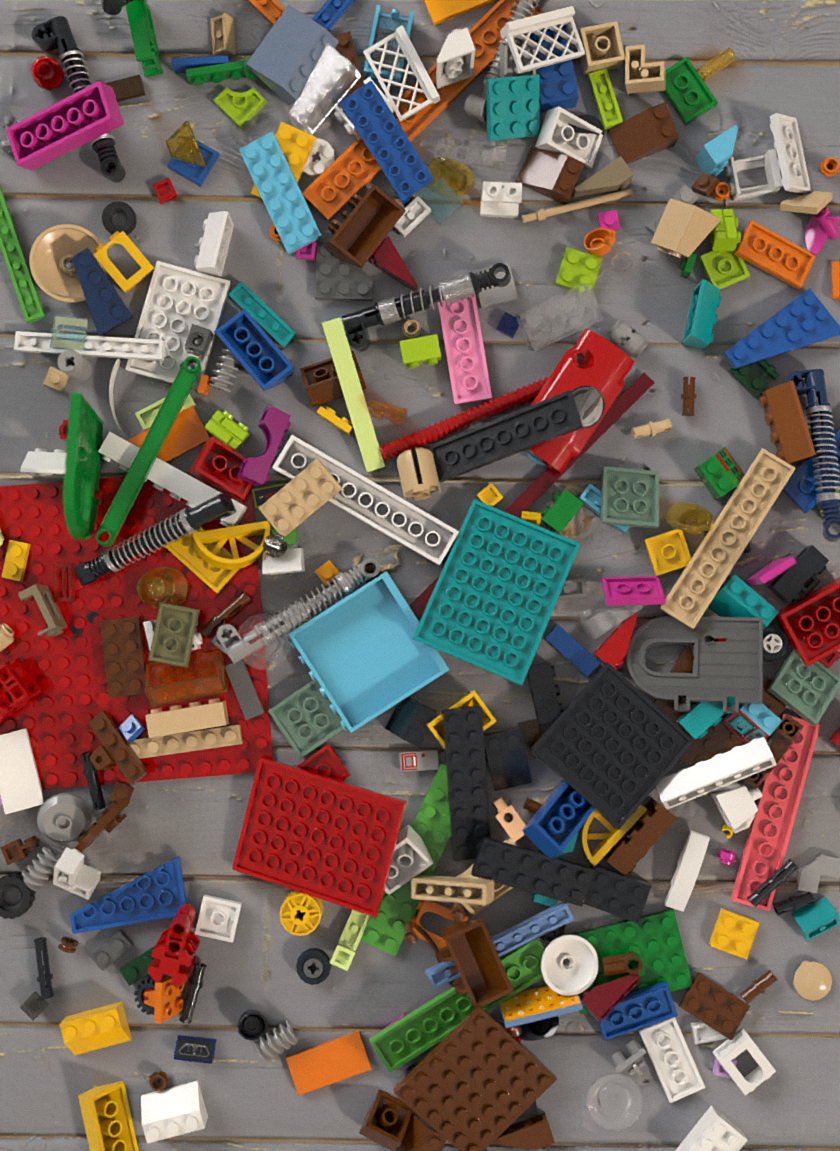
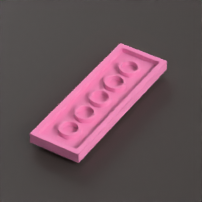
M470 297L450 305H446L445 300H443V307L437 302L454 405L492 399L476 297Z

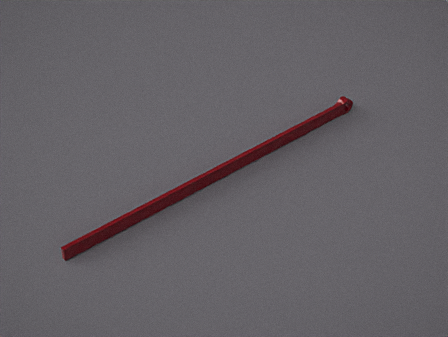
M644 372L611 405L581 452L576 457L570 459L561 474L554 472L548 467L504 512L520 518L522 511H527L655 382ZM440 575L409 605L417 619L424 613Z

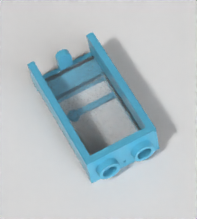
M377 5L368 48L396 32V29L402 25L410 39L414 25V12L410 11L409 18L399 17V10L392 9L391 15L381 13V5ZM396 39L388 43L387 50L397 53L399 44ZM376 50L369 54L372 61L380 63L383 52ZM385 53L383 64L393 66L395 56ZM398 57L396 67L404 69L406 59ZM366 58L364 79L370 77L374 83H377L379 81ZM382 67L380 72L381 78L389 80L392 70ZM394 71L392 81L402 84L404 73Z

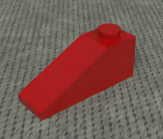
M632 611L593 652L604 664L608 662L611 666L618 669L624 663L623 658L626 656L638 615L635 611Z

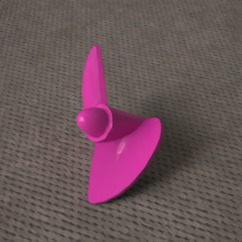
M824 207L818 214H813L806 226L805 241L807 248L813 255H818L827 238L835 240L838 237L839 228L837 223L840 221V216L833 217L827 207Z

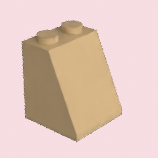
M670 198L651 243L657 245V250L666 254L669 250V254L680 258L681 255L689 257L719 223L720 218L697 206Z

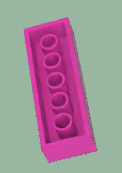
M98 81L8 127L6 131L16 164L32 171L124 125L113 88Z

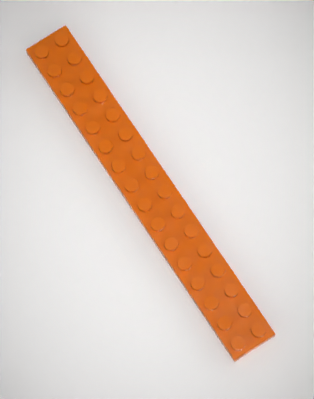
M500 0L469 30L475 47L472 77L437 89L436 62L427 73L440 96V101L430 104L402 122L399 121L394 111V117L410 142L492 64L491 60L495 59L494 53H497L496 47L500 46L498 41L502 40L500 31L505 26V23L510 22L507 17H514L509 12L514 10L512 5L517 4L514 0ZM535 8L536 12L533 14V16L542 14L543 10L541 9L539 12ZM408 89L401 98L411 101L414 91ZM416 92L414 102L422 104L427 101L424 93ZM400 102L398 110L401 115L409 111L410 104ZM360 138L344 151L302 194L330 222L348 204L352 194H358L382 169L363 139Z

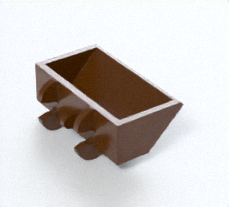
M375 184L371 186L363 198L357 194H352L348 204L353 211L350 214L343 211L341 215L346 219L343 224L338 220H332L328 226L333 237L329 240L325 249L340 261L360 268L365 265L406 211Z
M483 919L460 921L441 930L447 945L439 951L440 958L443 962L454 960L455 965L449 968L450 973L459 972L461 976L453 982V987L457 994L468 992L476 1009L479 1005L484 1006L514 991Z

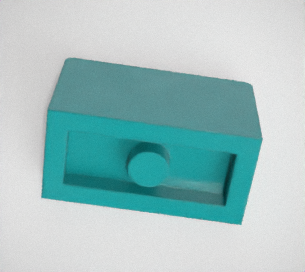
M826 897L816 901L814 905L806 906L792 914L801 928L802 936L806 942L840 925L839 914Z

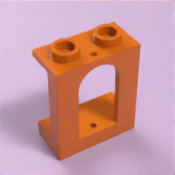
M419 899V903L416 906V909H418L416 916L412 915L411 921L418 924L421 928L420 917L429 911L454 921L452 908L437 901ZM465 912L466 918H465L464 920H462V921H467V919H468V913H467V912ZM413 928L417 937L427 942V940L415 928ZM422 928L437 947L443 948L447 945L443 937Z

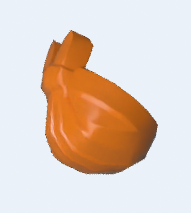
M605 228L592 230L584 238L585 249L597 257H602L609 253L615 244V230Z

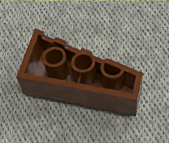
M652 797L644 806L647 811L604 856V859L624 876L634 870L636 863L646 855L648 850L678 819Z

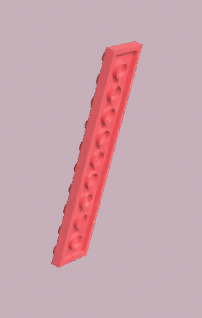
M782 713L780 719L783 720L786 714ZM791 716L804 727L789 750L762 782L760 789L762 797L757 800L756 806L758 811L755 813V817L750 825L730 898L732 901L755 907L746 897L774 874L773 871L775 869L778 870L783 865L821 724L812 726L804 719ZM776 888L756 908L770 912Z

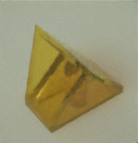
M185 121L166 140L172 159L206 167L189 121Z

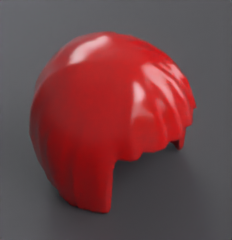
M42 56L36 58L34 63H32V77L40 88L51 91L61 85L64 79V72L57 60Z

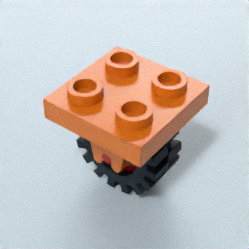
M170 975L165 978L162 977L161 983L149 977L141 981L136 987L137 991H135L134 995L138 996L135 998V1002L139 1001L137 1007H142L141 1012H146V1015H154V1023L161 1024L182 1012L184 1006V983L177 987L170 985L172 979Z

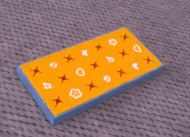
M548 985L520 991L506 1001L499 1003L506 1028L583 1009L578 994L562 995L553 991Z

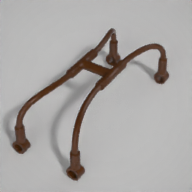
M452 902L454 924L466 918L464 910L461 908L460 903ZM407 922L405 926L406 933L404 934L407 944H413L418 940L413 930L415 928L434 950L438 963L442 962L439 949L431 937L415 922ZM455 979L448 982L452 987ZM519 1025L508 1028L512 1037H516L522 1032Z

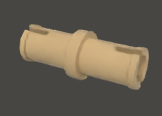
M669 418L654 423L650 421L646 425L632 427L631 433L634 440L649 435L653 437L657 433L672 430V425Z

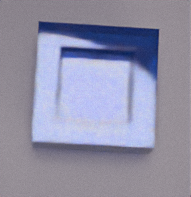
M505 312L496 330L513 339L522 320Z

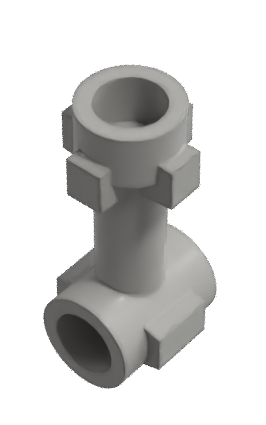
M5 116L2 126L7 129L18 122L13 116ZM7 135V141H2V149L4 153L13 154Z

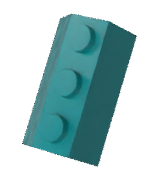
M702 279L693 290L682 345L705 349L709 344H712L714 333L711 332L712 327L717 322L718 315L715 312L716 307L720 306L721 296H719L720 289L707 280Z
M735 574L728 575L708 606L719 617L763 618V629L779 613L778 610Z

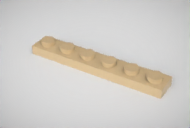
M240 724L154 738L135 739L132 743L127 741L139 759L243 744Z

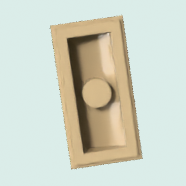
M226 13L212 18L213 56L236 55L234 19Z

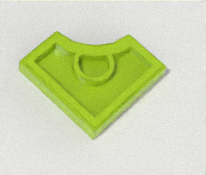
M226 87L213 100L240 129L267 104V100L254 87L245 92H235Z

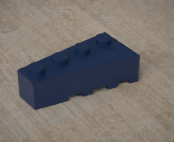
M89 248L71 257L98 336L107 334L133 318Z

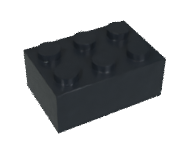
M596 864L594 867L591 865L595 872L584 904L639 923L651 885L643 879L628 874L624 876L619 871Z

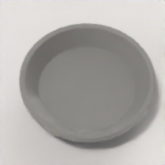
M69 793L57 794L47 799L40 807L37 816L38 828L42 835L58 844L76 842L85 832H88L87 829L91 826L92 822L91 809L86 801L77 795Z

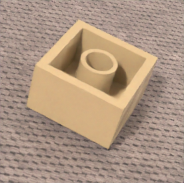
M617 21L580 28L578 34L586 53L580 57L583 75L606 68L607 70L620 68L625 60Z

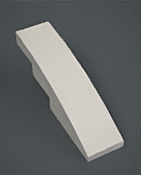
M690 831L677 860L678 866L664 901L665 906L684 911L698 877L709 843V836Z

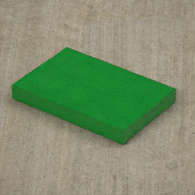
M685 57L666 70L665 90L662 92L685 126L717 106V100L688 57Z

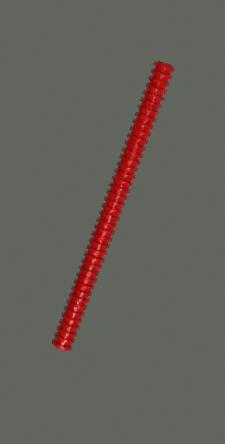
M544 377V380L534 381L532 385L529 383L527 387L522 386V389L512 390L510 394L506 393L505 396L500 395V398L496 397L495 400L491 399L488 403L484 402V405L474 406L472 410L467 409V412L462 411V414L457 413L455 417L452 415L450 419L445 418V421L440 420L438 424L435 422L433 426L430 424L428 428L418 429L416 433L413 431L411 435L401 436V439L396 438V441L393 442L392 440L389 444L385 443V446L379 445L382 458L388 461V458L393 459L395 455L398 457L404 451L415 450L417 446L420 448L422 444L425 446L427 442L437 441L439 437L441 439L444 435L448 436L449 433L454 434V431L463 430L465 426L470 427V424L480 423L482 419L485 421L487 417L497 416L499 412L502 414L504 410L507 412L509 408L519 407L521 403L524 405L526 401L530 402L531 399L534 400L548 378Z

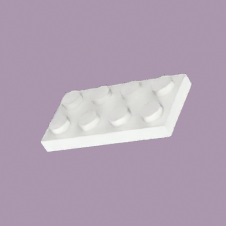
M775 113L770 116V129L774 135V148L778 155V167L782 174V186L785 191L801 194L811 192L797 119Z

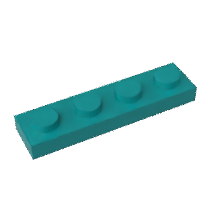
M242 281L228 294L242 309L245 308L252 318L283 348L297 335Z

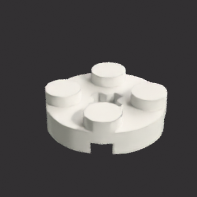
M320 138L316 139L303 170V173L307 176L318 178L335 161L334 150L327 141ZM319 154L321 160L313 162L312 155Z

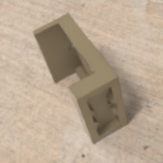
M35 584L18 593L21 600H36L48 628L38 632V636L55 637L63 633L62 629L68 627L48 585Z

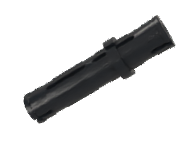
M86 751L80 754L84 767L83 775L87 779L93 809L97 810L98 808L100 810L105 808L106 804L98 777L99 770L90 761L93 751H89V753Z
M789 858L786 863L778 870L775 869L773 871L774 874L746 898L756 907L782 882L785 883L787 881L786 878L798 869V866Z
M46 937L34 939L38 968L37 982L40 984L41 999H49L54 996L51 981L53 974L50 973Z
M199 962L194 964L191 979L188 980L189 987L181 1017L179 1018V1021L185 1023L186 1020L187 1024L192 1022L200 988L203 987L202 980L207 967L204 963H201L200 966Z

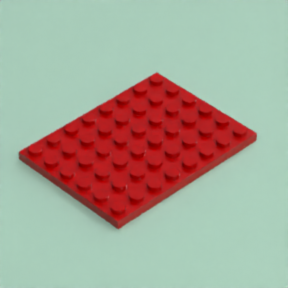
M260 757L232 870L377 917L407 801Z

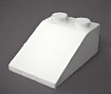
M558 106L547 111L535 147L570 156L585 163V167L592 168L603 137L601 134L602 130ZM569 124L599 133V135L575 133Z

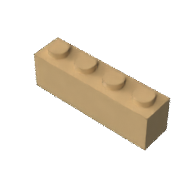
M220 698L208 700L209 704L201 705V701L189 703V707L182 708V705L170 706L168 711H163L162 708L152 709L150 714L145 715L149 738L229 724L226 701H220Z
M420 874L411 879V899L487 905L494 900V880Z

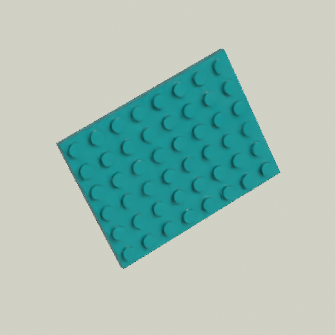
M473 499L412 640L522 686L581 543Z

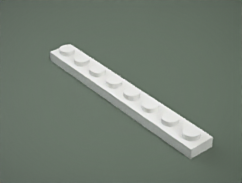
M16 331L14 350L17 352L61 354L66 350H74L82 356L164 361L166 344L164 340L71 334L64 335L85 336V338L66 336L62 338L60 334H57L56 337L59 340L84 342L83 350L52 347L54 333Z

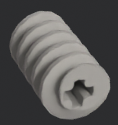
M222 349L221 353L224 356L218 357L222 363L215 364L219 370H213L212 373L216 377H210L209 380L213 384L208 385L220 391L231 393L227 386H234L230 378H237L233 371H240L236 364L241 363L229 350Z
M66 350L59 355L58 366L62 372L76 381H84L90 377L92 366L81 354L74 350Z
M43 847L42 851L45 854H37L40 860H32L35 866L29 864L27 865L28 871H22L24 883L30 889L38 891L40 886L45 883V880L50 878V874L54 873V867L61 857L58 851Z
M286 1020L287 1027L280 1024L281 1031L273 1028V1036L267 1032L266 1040L263 1036L260 1037V1044L254 1041L256 1050L264 1061L269 1062L271 1057L275 1058L278 1053H283L284 1048L289 1049L291 1044H297L298 1033L290 1020Z

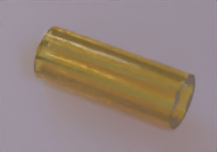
M727 48L696 70L703 81H706L735 61V53L731 48Z

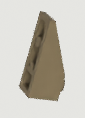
M620 156L575 187L572 196L578 198L612 193L620 188L624 190L632 183L631 180L634 173Z

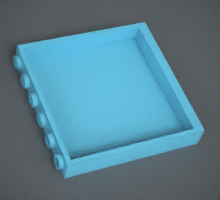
M387 571L288 634L290 636V639H288L293 649H298L300 652L299 659L304 666L306 664L309 666L311 678L314 682H319L321 688H319L324 698H329L332 703L330 704L332 711L335 715H340L342 727L345 731L349 730L350 733L450 670L438 650L412 640L419 621Z

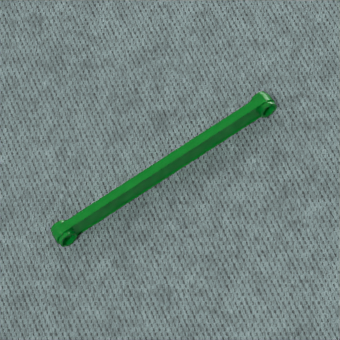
M190 356L184 360L96 533V541L103 547H109L114 543L201 371V363L196 357ZM191 363L197 364L194 369H188V366ZM108 533L110 535L109 540L102 542V535Z

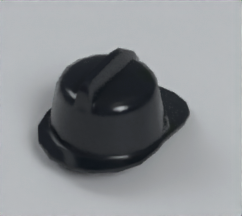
M554 1016L521 1024L519 1026L522 1032L518 1037L525 1041H534L553 1036L559 1026V1017Z

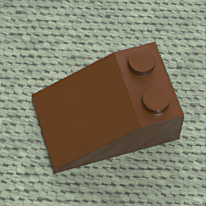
M665 102L640 112L608 131L618 157L621 156L626 164L673 147L679 138Z
M531 147L515 183H522V186L565 205L569 202L585 163L567 155Z

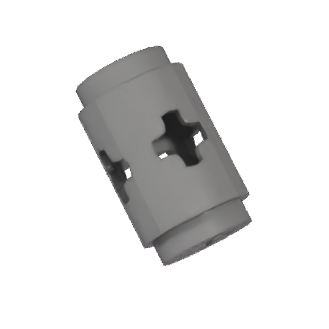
M619 319L607 333L614 343L629 356L635 358L648 345L645 341L646 339L625 320Z

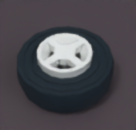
M774 626L766 627L763 629V659L771 661L783 657L789 645L785 632Z

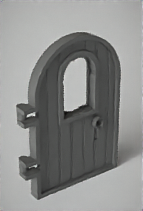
M671 616L652 619L643 624L634 633L627 649L629 673L635 684L647 695L659 700L674 701V711L690 712V702L723 703V713H739V703L762 704L763 618L701 617L693 630ZM705 639H726V642L711 641L707 643L705 642ZM657 645L693 646V656L695 658L693 660V673L654 672L647 667L645 654L651 647ZM678 696H686V704H679ZM727 698H735V705H727Z

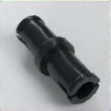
M808 892L797 897L790 896L787 900L773 903V908L776 915L779 916L790 911L797 912L800 908L814 905L815 900L812 893Z

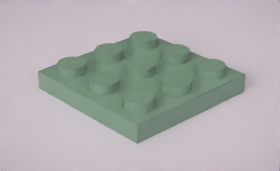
M603 466L601 468V524L657 529L659 527V471Z
M793 648L767 690L810 725L815 726L838 691L840 678L819 661L808 667L805 666Z
M313 680L268 710L300 759L344 729L340 723L342 720L340 715L334 714L330 707L331 701L328 697L324 698L319 690L321 685L318 681L314 682Z

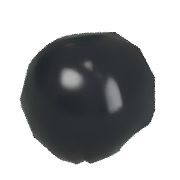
M251 1009L245 1011L238 1020V1032L246 1040L254 1041L259 1039L267 1030V1020L259 1010Z

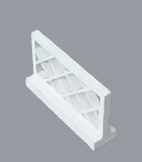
M573 6L511 21L501 29L502 39H507L519 73L579 58L586 54L572 17L575 14ZM568 24L571 31L570 35L561 30L563 25ZM547 29L556 33L554 39L545 34ZM531 33L540 37L538 43L529 38ZM559 35L567 40L565 46L557 42ZM518 37L524 41L522 47L516 45L513 38ZM543 39L551 44L549 51L541 46ZM570 42L576 46L578 52L574 53L568 49ZM526 44L535 48L533 55L524 50ZM554 46L562 51L560 57L552 53ZM538 51L546 55L545 61H541L536 57ZM522 55L530 59L529 65L523 66L520 59Z
M403 25L397 28L393 34L363 51L400 122L430 104L440 101V96ZM394 39L399 44L397 53L387 50L388 43ZM376 50L383 52L380 63L372 61L369 54ZM385 53L395 56L393 66L383 64ZM398 57L408 61L406 70L396 67ZM382 67L392 70L389 80L381 78L380 72ZM394 71L405 73L402 84L392 81ZM408 74L416 77L415 87L405 85ZM391 84L401 87L398 97L390 95ZM404 88L414 91L411 101L401 98ZM416 92L424 93L427 101L422 104L414 102ZM400 102L410 104L409 111L403 115L398 110Z

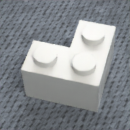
M66 847L54 867L53 884L89 900L100 881L101 872L94 866L83 864L84 855L79 850Z

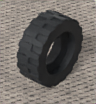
M7 874L0 878V916L3 919L20 917L32 907V903L35 901L36 892L24 883L22 874ZM13 886L20 890L21 900L18 904L8 905L4 902L3 892L7 887Z

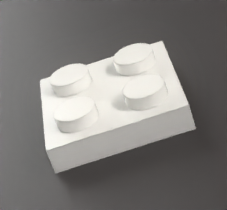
M205 894L201 904L195 935L233 943L242 902Z

